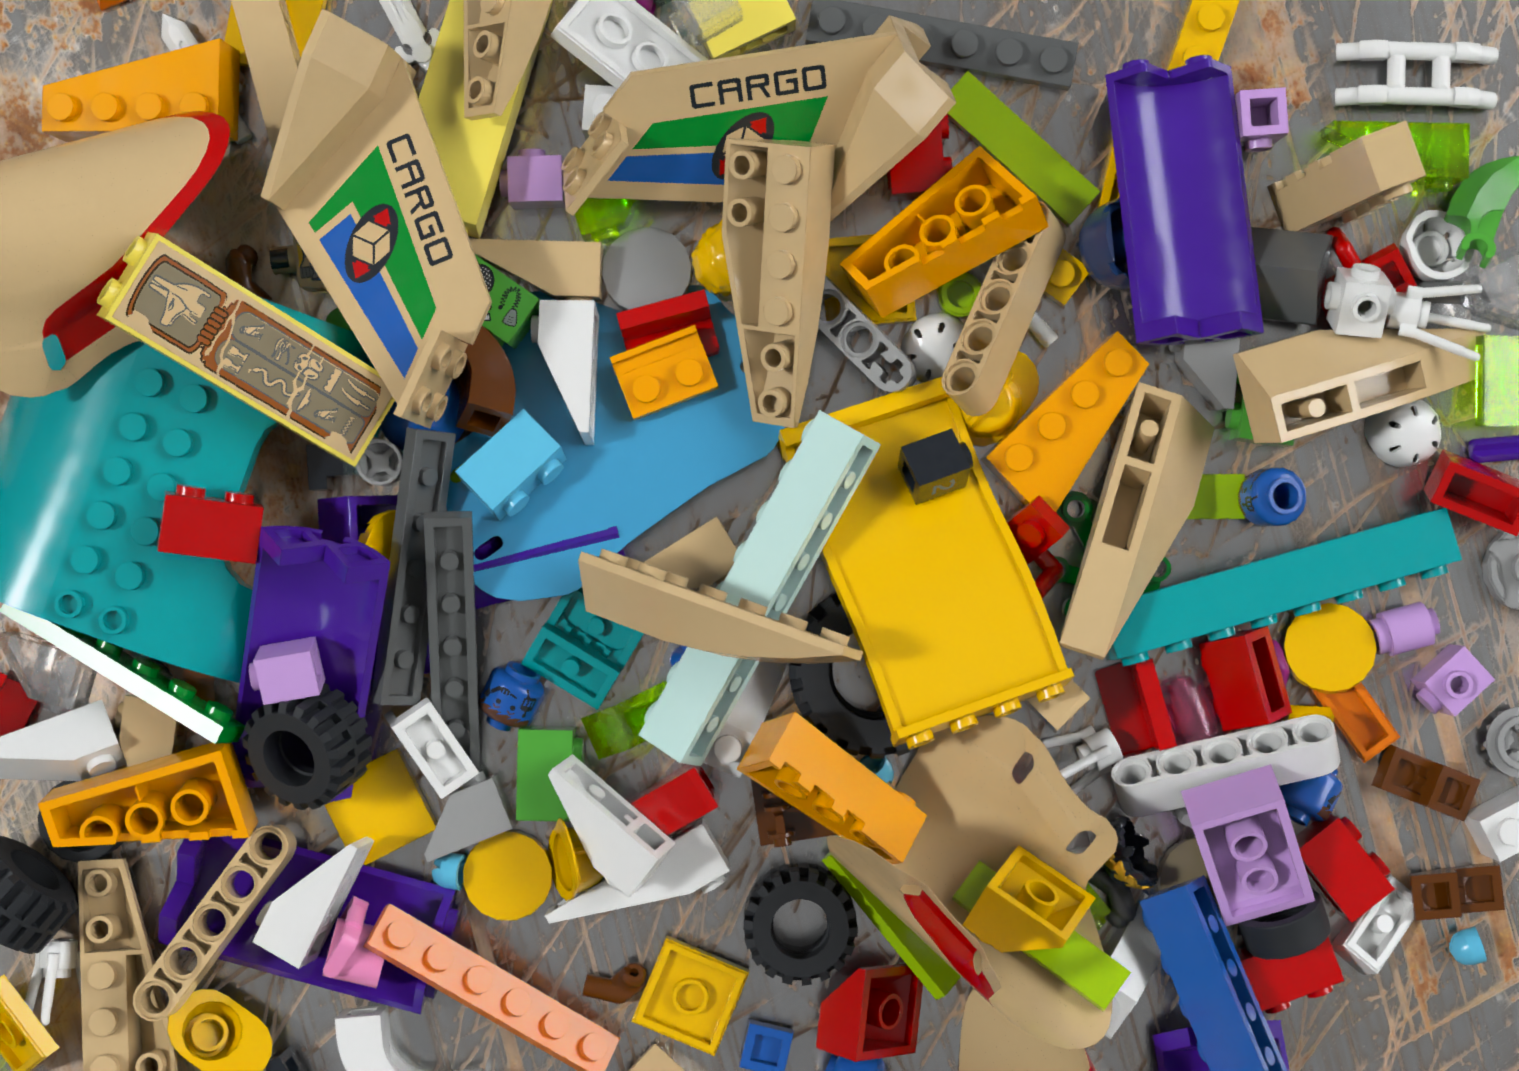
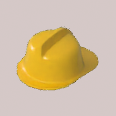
M1018 351L997 402L991 410L980 416H970L960 408L973 445L987 446L1000 441L1012 430L1034 402L1039 389V376L1036 366L1026 354Z
M559 818L549 837L548 854L553 866L555 887L560 896L567 901L573 899L577 893L600 883L603 875L593 867L574 827H566L563 819Z
M199 989L193 991L184 1005L168 1018L167 1032L171 1045L184 1059L201 1071H263L271 1058L272 1039L265 1024L229 996L217 990Z

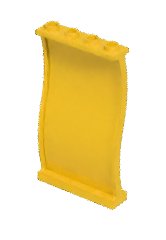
M942 377L908 387L901 392L890 393L828 414L881 444L820 555L852 627L860 650L863 651L862 655L891 732L890 739L893 747L906 743L908 749H914L935 740L933 733L949 727L952 734L968 730L979 724L977 717L994 712L996 718L1010 715L1022 709L1020 702L1037 697L1039 703L1057 698L1065 693L1063 687L1074 677L1072 668H1068L1054 628L1029 567L980 465L960 408L942 388ZM811 420L799 423L796 428L787 427L779 431L777 446L783 461L785 460L786 463L796 453L802 442V432ZM952 429L958 442H965L972 455L973 467L970 469L967 485L964 488L916 505L898 468L901 447Z

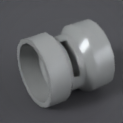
M376 439L370 441L356 465L357 471L363 480L372 485H392L400 480L403 452L398 446L387 440Z

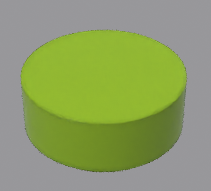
M964 273L940 286L937 292L940 308L944 313L957 318L968 317L980 291L981 283L972 274Z

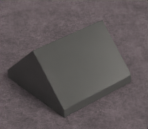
M1251 227L1262 319L1317 326L1333 236Z

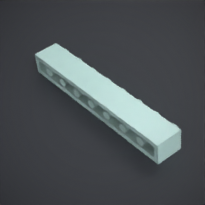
M821 410L818 411L815 419H812L805 426L801 436V444L793 458L781 469L776 489L771 498L760 507L756 516L757 523L748 539L737 548L733 559L734 564L725 580L716 587V589L728 593L725 602L738 606L740 599L743 598L768 607L765 616L775 620H779L781 612L787 614L881 446L880 443ZM687 647L680 661L676 662L669 670L666 678L667 684L659 699L648 708L644 717L645 724L638 735L681 764L701 766L760 661L726 657Z

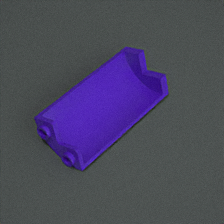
M1210 55L1191 57L1185 61L1184 66L1169 71L1152 65L1145 59L1124 63L1122 70L1107 74L1105 78L1136 343L1147 345H1182L1184 341L1204 339L1205 343L1263 334L1264 328L1231 66L1214 60Z
M298 526L261 527L235 715L237 721L246 725V722L252 718L251 714L263 706L260 690H253L249 677V664L253 663L259 647L316 636L325 675L324 683L329 685L330 691L338 689L345 694L344 699L348 703L353 701L359 708L356 710L359 717L365 718L391 564L385 556L368 545L349 537L343 539V544L322 539L323 530ZM244 729L239 741L232 744L246 787L263 788L265 786L260 780L256 782L254 779L252 766L246 763L244 755L248 753V750L243 747V737L248 733ZM353 784L330 802L351 798Z
M232 836L210 837L209 840L194 841L184 838L177 851L176 882L159 914L158 943L170 944L248 838L232 839ZM264 838L262 841L263 852L270 858H276L282 850V842ZM296 846L292 859L218 957V959L421 1014L426 997L435 999L438 990L385 959L377 988L322 976L323 968L326 963L338 917L340 918L353 896L369 902L364 920L365 924L374 926L384 907L390 903L441 934L452 937L459 917V910L452 908L455 890L362 865L317 959L298 969L252 942L259 929V926L256 925L257 917L265 904L269 901H274L333 857ZM242 870L236 875L234 880V886L239 894L248 896L254 888L253 877L248 872ZM212 909L207 915L206 923L212 932L220 934L225 928L226 919L221 911ZM188 947L182 948L183 950L194 952L192 949Z

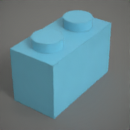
M523 409L455 472L463 484L501 521L507 514L513 516L520 512L530 499L528 495L541 483L547 485L552 482L563 470V463L567 458L562 447Z

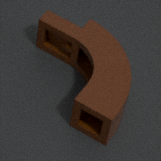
M481 326L474 344L466 343L468 345L464 353L467 354V361L462 373L458 378H453L457 385L460 399L456 427L493 437L513 416L516 388L513 370L504 350L492 334Z

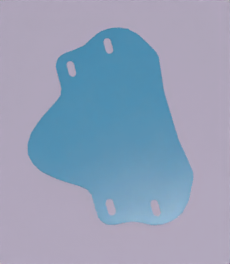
M690 285L687 294L705 289L712 323L720 348L719 354L708 357L719 389L635 421L609 358L626 351L616 313L622 311L595 302L599 313L594 445L584 444L544 360L538 343H532L531 329L516 349L504 343L502 349L512 367L516 388L513 416L510 421L521 410L525 409L562 447L567 460L563 463L564 468L552 482L547 485L541 483L528 495L530 499L520 512L513 516L507 514L501 521L488 510L462 481L453 483L450 480L446 509L447 511H472L474 553L479 546L492 537L498 536L503 541L502 547L484 560H478L474 554V565L562 540L606 530L613 526H617L619 538L474 572V582L482 591L495 598L516 601L569 595L582 587L578 563L581 551L598 557L601 549L618 553L629 542L708 486L766 457L775 448L779 441V431L785 427L753 422L745 373L740 368L743 360L736 317L714 294L709 293L705 287ZM541 291L530 292L540 300H556ZM472 432L454 445L451 472L466 462L492 437Z

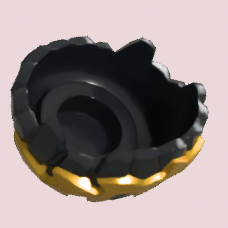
M1126 816L1115 818L1110 824L1117 833L1118 843L1116 852L1102 865L1106 874L1116 883L1140 890L1153 888L1158 881V868L1156 865L1148 863V860L1144 857L1143 847L1149 845V839L1135 834L1134 824L1130 818Z

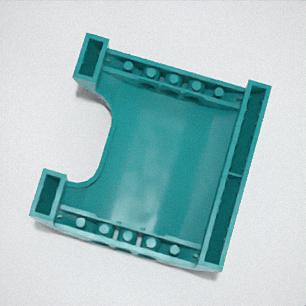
M263 299L375 369L352 331ZM52 334L43 339L42 347L49 367L52 370H61L66 359L59 339L56 335ZM141 341L128 344L111 353L68 388L55 391L46 396L33 398L10 395L0 422V602L130 651L202 674L240 683L253 587L246 584L233 570L230 561L158 552L157 546L165 491L176 492L177 484L206 488L205 496L225 499L226 491L245 493L261 446L269 433L280 424ZM378 428L373 437L379 438L380 428Z

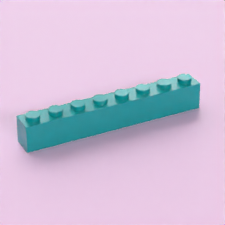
M1446 508L1428 511L1143 593L1108 651L1106 659H1121L1123 666L1136 664L1150 659L1149 650L1164 646L1166 654L1193 647L1191 638L1207 634L1209 641L1226 638L1236 634L1234 626L1249 621L1251 628L1255 629L1279 622L1277 613L1292 609L1296 617L1321 610L1319 601L1335 597L1337 604L1363 598V588L1377 585L1379 592L1407 585L1404 577L1420 573L1421 580L1449 573L1446 564L1460 561L1462 557Z

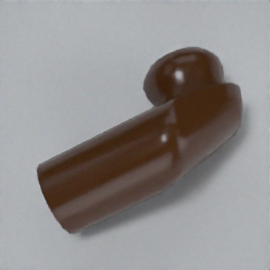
M246 244L240 245L237 249H231L225 259L227 277L258 297L271 301L272 297L252 279V267L256 266L258 260L256 250Z
M631 962L611 978L588 973L582 996L615 1004H623L644 989L648 981L647 972L641 964Z

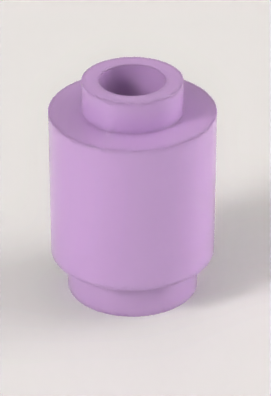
M1420 601L1377 613L1375 619L1367 621L1374 633L1377 646L1376 654L1378 655L1387 653L1389 656H1394L1433 645L1435 643V635L1440 633V623L1437 614L1432 608L1427 609Z

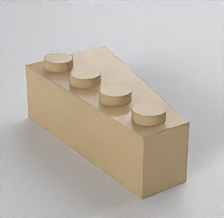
M1406 120L1361 136L1329 153L1330 155L1308 164V168L1303 170L1304 173L1301 170L1293 172L1286 176V179L1277 181L1267 186L1282 230L1300 232L1342 217L1344 224L1366 217L1371 212L1383 208L1384 205L1398 200L1399 197L1413 192L1411 183L1426 176Z

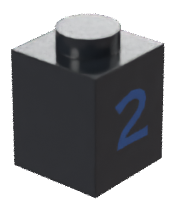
M952 429L902 446L898 461L900 473L916 505L966 487L970 469L973 467V459L965 442H958Z

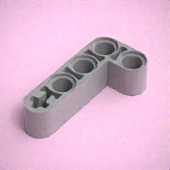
M825 275L822 303L826 299L834 297L839 300L841 309L839 315L834 320L823 321L820 316L818 328L883 391L896 393L913 386L916 381L917 372L912 360ZM860 329H869L873 337L871 347L866 352L856 353L851 345L852 336ZM885 346H887L888 350L883 352ZM882 355L888 362L896 366L902 363L903 366L899 372L903 379L899 383L893 380H889L886 383L885 379L889 375L887 370L874 360ZM873 361V363H872V365H871V368H870V367L868 366V363H870V362Z

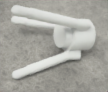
M1479 284L1425 288L1408 285L1406 293L1396 292L1395 309L1391 315H1388L1387 319L1388 328L1399 329L1398 336L1415 338L1473 361L1480 360L1481 355L1478 352L1418 328L1425 329L1427 323H1433L1471 331L1475 330L1486 333L1491 331V325L1487 323L1430 313L1431 302L1422 300L1423 298L1478 294L1483 289Z
M1089 726L1075 733L1041 740L1047 749L1082 742V745L1076 747L1080 760L1060 770L1065 779L1083 769L1088 771L1085 776L1070 786L1076 795L1097 778L1110 772L1112 765L1123 759L1121 749L1108 728L1095 732L1094 728Z
M51 939L41 952L35 953V966L25 1002L33 1012L42 976L45 977L40 1018L43 1026H47L50 1022L56 978L71 977V970L75 968L81 994L78 940Z

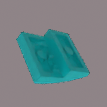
M580 588L569 595L561 596L521 664L598 710L644 633L586 612L583 589Z

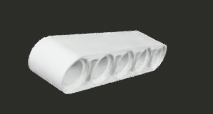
M1316 714L1186 743L1161 751L1156 750L1130 756L1114 765L1111 770V777L1121 810L1128 816L1144 817L1186 807L1181 793L1183 790L1270 764L1279 786L1324 776L1338 768L1340 753L1333 722L1325 716Z

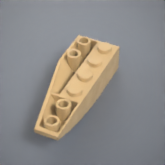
M464 0V118L478 120L502 115L525 72L540 37L552 0Z
M726 139L722 239L753 422L796 428L799 424L818 332L825 284L835 144L796 140Z
M1460 328L1420 329L1478 352L1481 355L1479 361L1458 356L1415 338L1398 336L1399 329H1383L1382 338L1337 335L1333 330H1314L1235 353L1233 358L1254 443H1283L1423 399L1495 372L1486 332Z
M1138 382L1126 404L1059 640L1060 647L1101 660L1105 658L1194 507L1214 427L1182 395Z
M601 549L599 557L582 551L579 556L578 563L586 612L660 640L726 657L762 662L817 664L861 660L863 651L847 646L850 639L847 635L822 627L820 636L806 631L808 621L782 612L779 620L765 616L768 608L766 606L743 598L740 599L738 606L725 602L728 594L725 591L702 583L699 591L686 587L689 580L686 577L661 570L650 564L606 549Z
M126 858L78 861L83 1071H178L177 1051L171 1045L167 1032L169 1016L158 1021H147L141 1018L133 1007V994L155 964ZM154 986L150 993L151 1002L156 1008L165 1009L167 1003L163 989L160 986Z

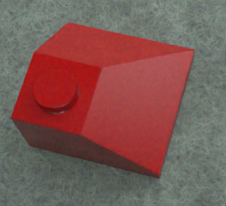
M906 963L857 969L821 1002L816 1048L855 1062L916 1053L923 990L922 982Z

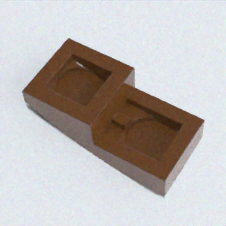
M1389 745L1384 751L1371 785L1465 821L1481 780L1399 747Z
M1497 862L1448 867L1409 874L1415 921L1462 917V913L1505 910L1501 869Z

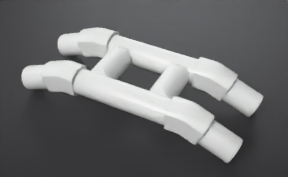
M1361 40L1360 42L1337 43V62L1387 60V85H1359L1358 87L1336 88L1335 105H1429L1492 110L1498 101L1496 93L1471 87L1450 88L1451 63L1494 65L1498 60L1499 53L1495 47L1482 46L1479 43L1472 42L1436 43ZM1406 60L1432 61L1431 87H1405Z

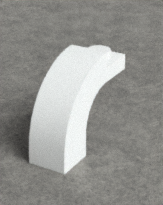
M387 1005L346 1008L335 1018L338 1050L346 1071H424L407 1063L397 1052L391 1038ZM475 1068L453 1071H484V1069Z

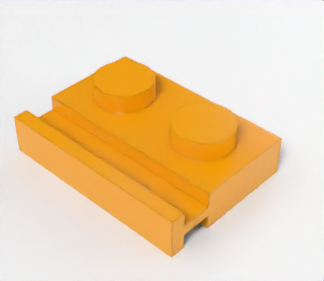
M695 325L609 357L634 421L719 389Z

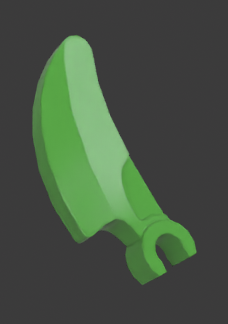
M1519 156L1501 158L1484 164L1466 177L1452 196L1444 221L1459 227L1466 235L1457 248V259L1462 260L1467 250L1475 249L1482 255L1479 267L1485 269L1490 264L1496 252L1494 237L1502 214L1510 198L1519 188Z

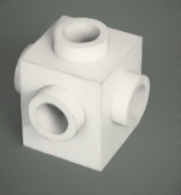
M1355 263L1352 268L1337 267L1334 282H1328L1324 296L1325 309H1328L1326 319L1334 333L1337 335L1382 338L1386 316L1391 315L1395 309V287H1393L1384 272L1375 265Z

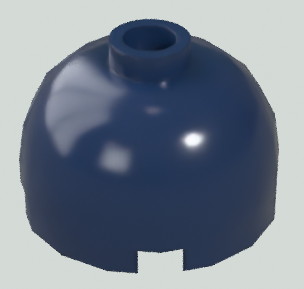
M1120 198L1105 203L1091 213L1084 222L1079 234V252L1088 274L1098 284L1114 290L1130 289Z

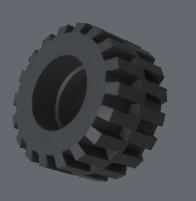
M324 683L320 695L263 705L251 714L252 718L246 722L244 729L248 734L243 737V747L248 750V753L244 755L246 763L252 766L254 770L252 775L256 782L260 780L265 786L264 791L270 797L276 795L279 803L285 806L292 803L295 809L305 810L308 807L312 810L320 808L354 784L367 771L366 765L371 762L372 753L367 749L372 745L371 735L366 734L365 731L368 724L364 717L360 718L356 710L359 708L353 701L348 703L344 699L345 694L338 689L330 691L329 685Z
M0 836V944L27 954L39 953L79 908V898L66 876L50 860L22 842Z
M798 863V867H789V864L779 866V871L773 874L769 871L763 876V881L759 885L755 884L751 890L749 900L746 901L743 926L746 947L750 949L752 959L756 965L759 966L761 964L765 968V974L771 978H774L775 975L782 977V983L792 985L793 980H801L802 986L812 985L811 979L820 977L822 982L830 978V972L833 969H836L838 972L845 965L844 959L847 955L851 956L855 948L854 939L858 936V925L852 898L836 877L827 874V870L820 866H817L816 869L809 867L808 863ZM798 899L809 900L818 904L824 910L827 917V928L821 938L813 944L803 947L784 943L777 937L773 928V919L778 909L784 904Z

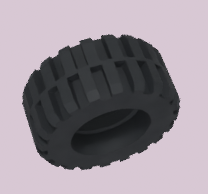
M836 592L830 594L828 598L817 604L805 619V621H808L806 631L819 636L822 627L847 636L854 633ZM789 663L791 690L802 717L847 753L858 756V754L868 755L871 759L885 758V755L897 754L900 756L911 752L906 743L893 747L890 739L891 732L883 711L869 712L858 709L849 704L840 695L833 679V663Z

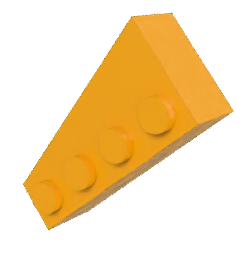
M219 38L43 85L42 132L65 142H72L178 113L205 111L224 117L230 128L229 141H238L240 51Z
M979 145L844 259L840 265L855 292L881 318H884L1048 228L1049 225L1037 196Z
M1118 331L1111 334L980 460L1024 506L1040 495L1057 512L1149 363Z
M796 712L763 722L737 767L738 771L841 838L854 840L872 849L891 864L904 862L927 817L924 812L915 806L916 802L910 796L894 790Z
M208 743L54 788L38 803L52 847L113 845L122 841L155 843L161 842L163 839L189 838V841L209 840L210 837L232 836V839L250 838L259 823L232 743Z

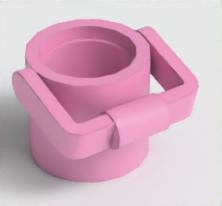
M353 896L340 918L338 917L322 976L377 988L384 959L363 947L374 927L364 923L369 902Z

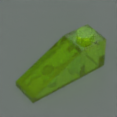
M1333 120L1321 129V139L1340 148L1361 136L1400 122ZM1407 122L1426 176L1411 183V185H1424L1425 192H1449L1453 190L1454 185L1469 178L1470 123Z

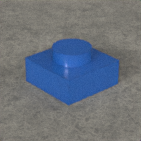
M750 1019L739 1067L753 1071H785L794 1034L793 1029Z

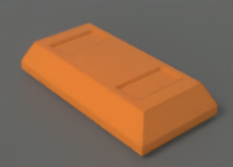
M1362 682L1348 691L1333 694L1311 690L1323 707L1331 708L1334 715L1333 722L1363 763H1366L1400 738V735Z

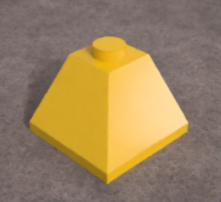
M1018 845L988 883L962 926L974 933L980 941L993 946L1001 953L1062 948L1096 897Z

